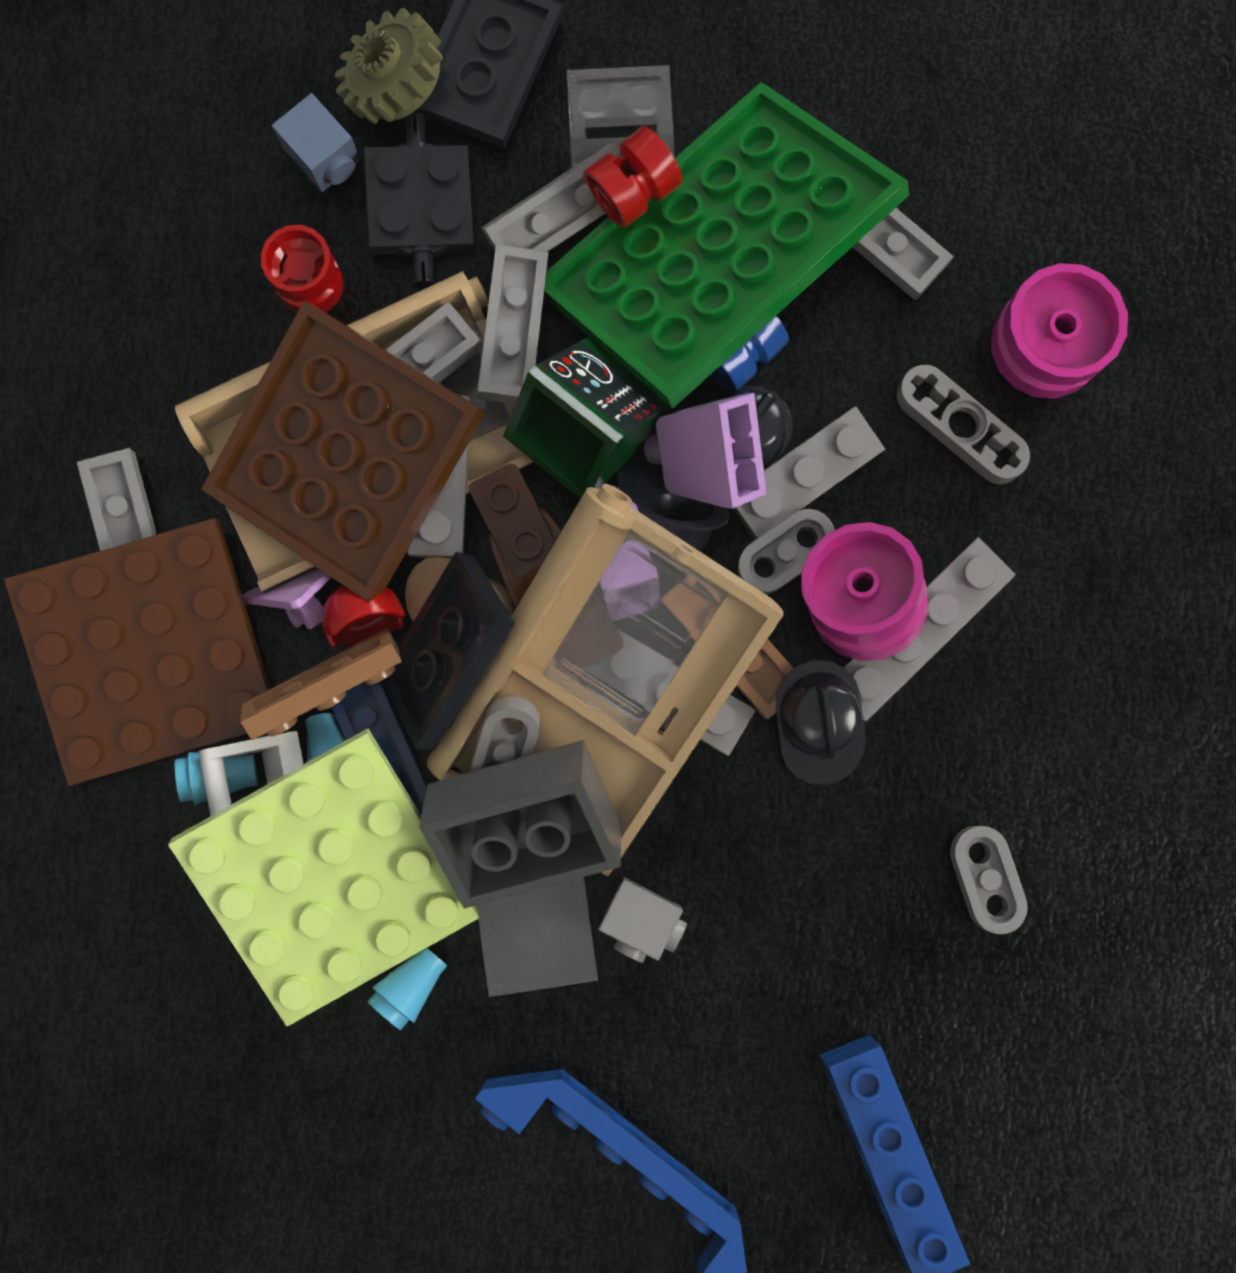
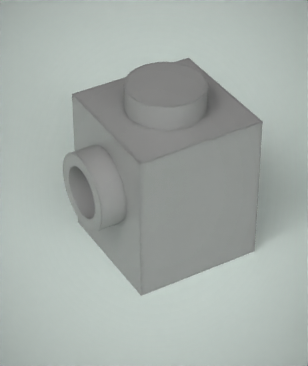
M623 877L599 925V930L617 939L614 949L643 963L646 955L659 961L664 949L673 953L685 931L687 923L679 919L683 912L680 905Z

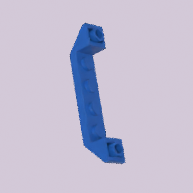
M564 1069L489 1078L482 1084L475 1097L482 1104L479 1111L498 1129L505 1131L509 1126L520 1134L546 1098L553 1102L550 1109L555 1116L572 1129L576 1130L581 1124L595 1135L597 1139L594 1145L608 1159L618 1165L625 1159L641 1172L638 1180L649 1192L661 1200H665L669 1195L685 1208L682 1215L699 1232L706 1236H709L712 1230L716 1232L696 1260L698 1273H747L741 1223L736 1207Z

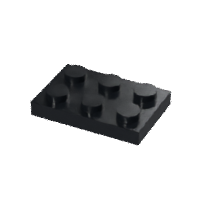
M454 0L438 35L441 44L436 49L443 55V59L440 61L437 83L427 100L412 113H420L427 119L505 149L563 17L562 4L552 0Z
M454 553L398 647L402 662L395 665L394 672L382 680L417 749L430 751L436 749L515 624L474 556L468 554Z

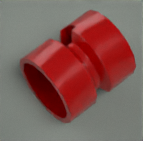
M647 126L640 127L619 144V155L605 154L583 171V177L591 194L605 214L621 229H625L648 211L649 199L660 202L683 184L682 172L674 156L661 138Z
M288 225L276 230L266 240L261 251V267L283 304L292 312L297 313L303 301L315 305L324 312L330 311L339 302L344 290L343 275L325 239L318 232L303 225Z

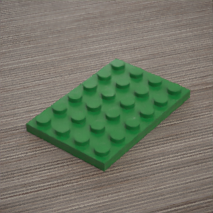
M762 82L675 157L684 179L680 187L660 202L649 199L648 211L625 229L618 227L609 217L606 218L546 271L543 297L584 333L592 336L622 366L672 409L909 196L908 181Z

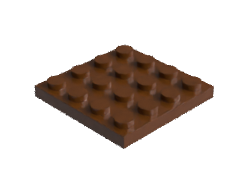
M303 301L201 490L370 602L386 589L485 416L486 411L315 305Z
M209 519L4 579L68 786L247 734L240 722L242 704L271 689L219 519Z

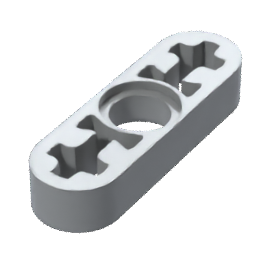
M919 365L909 370L897 388V401L902 410L982 477L995 484H1005L1011 482L1025 471L1030 461V451L1026 442L942 371L930 365ZM926 381L933 387L929 393L933 400L925 397L919 402L912 396L916 390L912 383L920 386ZM948 397L953 402L946 407L937 419L932 414ZM955 412L970 414L976 423L975 434L969 438L956 436L949 427L951 414ZM989 431L993 436L979 452L975 451L972 447ZM1007 448L1012 452L1009 458L1011 465L1007 464L1000 469L993 463L997 457L994 451L1000 452Z

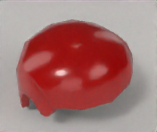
M344 585L339 586L328 597L321 615L325 636L333 648L337 647L338 644L352 647L388 628L390 633L394 630H402L404 626L403 617H405L403 607L392 589L386 587L383 593L368 602Z

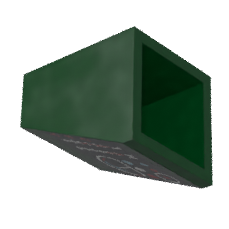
M589 336L535 365L528 371L503 437L581 499L587 488L600 489L645 444L648 436L657 431L656 422L658 418L666 415L670 406L622 366L592 336Z

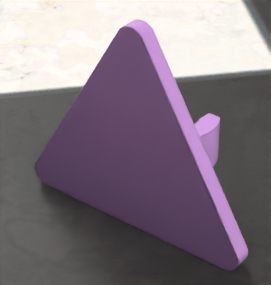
M314 567L264 592L260 590V587L244 593L242 596L246 604L286 609V613L295 627L305 624L307 629H311L322 622L321 615L324 609L314 594L331 576Z

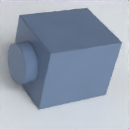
M312 93L271 125L283 149L321 192L325 191L332 184L337 185L348 179L353 173L356 164L361 161L352 137Z

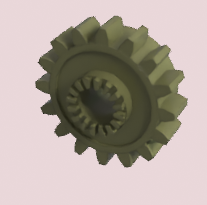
M401 8L395 18L389 11H385L378 25H375L371 20L366 22V33L362 37L353 35L351 38L352 43L355 45L353 50L344 52L340 56L346 63V67L335 72V77L341 82L336 91L344 99L343 102L359 118L363 119L366 117L372 124H376L379 119L388 122L398 120L418 109L433 91L439 77L440 61L443 59V55L436 49L441 44V40L433 32V29L417 12L410 15L405 8Z

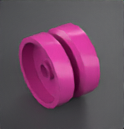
M1059 263L1034 273L1018 288L1012 299L1002 308L992 328L991 353L998 371L1014 388L1032 397L1056 399L1077 392L1118 356L1127 337L1128 312L1120 292L1103 274L1084 265Z
M872 522L848 524L826 534L808 554L801 572L802 595L809 609L812 622L822 641L839 655L859 661L886 659L905 650L921 633L929 612L922 560L911 541L895 529Z

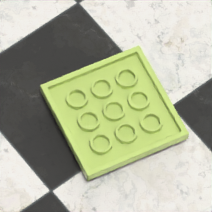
M369 728L178 834L168 844L287 1027L479 919L477 906L464 909L419 827L420 812Z

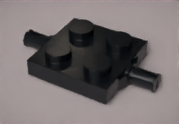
M411 113L403 118L406 144L397 147H364L369 247L371 255L399 254L412 258L413 286L423 289L422 269H425L426 288L435 284L433 258L448 252H474L468 145L435 146L426 143V118L424 115L416 113L417 132L414 133L413 115Z

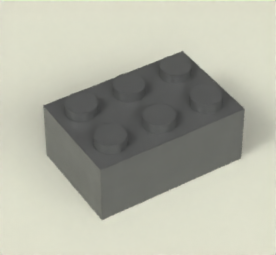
M584 740L427 784L419 827L464 909L621 867V822Z

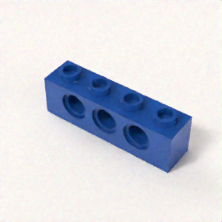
M867 1035L819 1055L899 1255L908 1273H952L970 1265L881 1045L870 1035Z

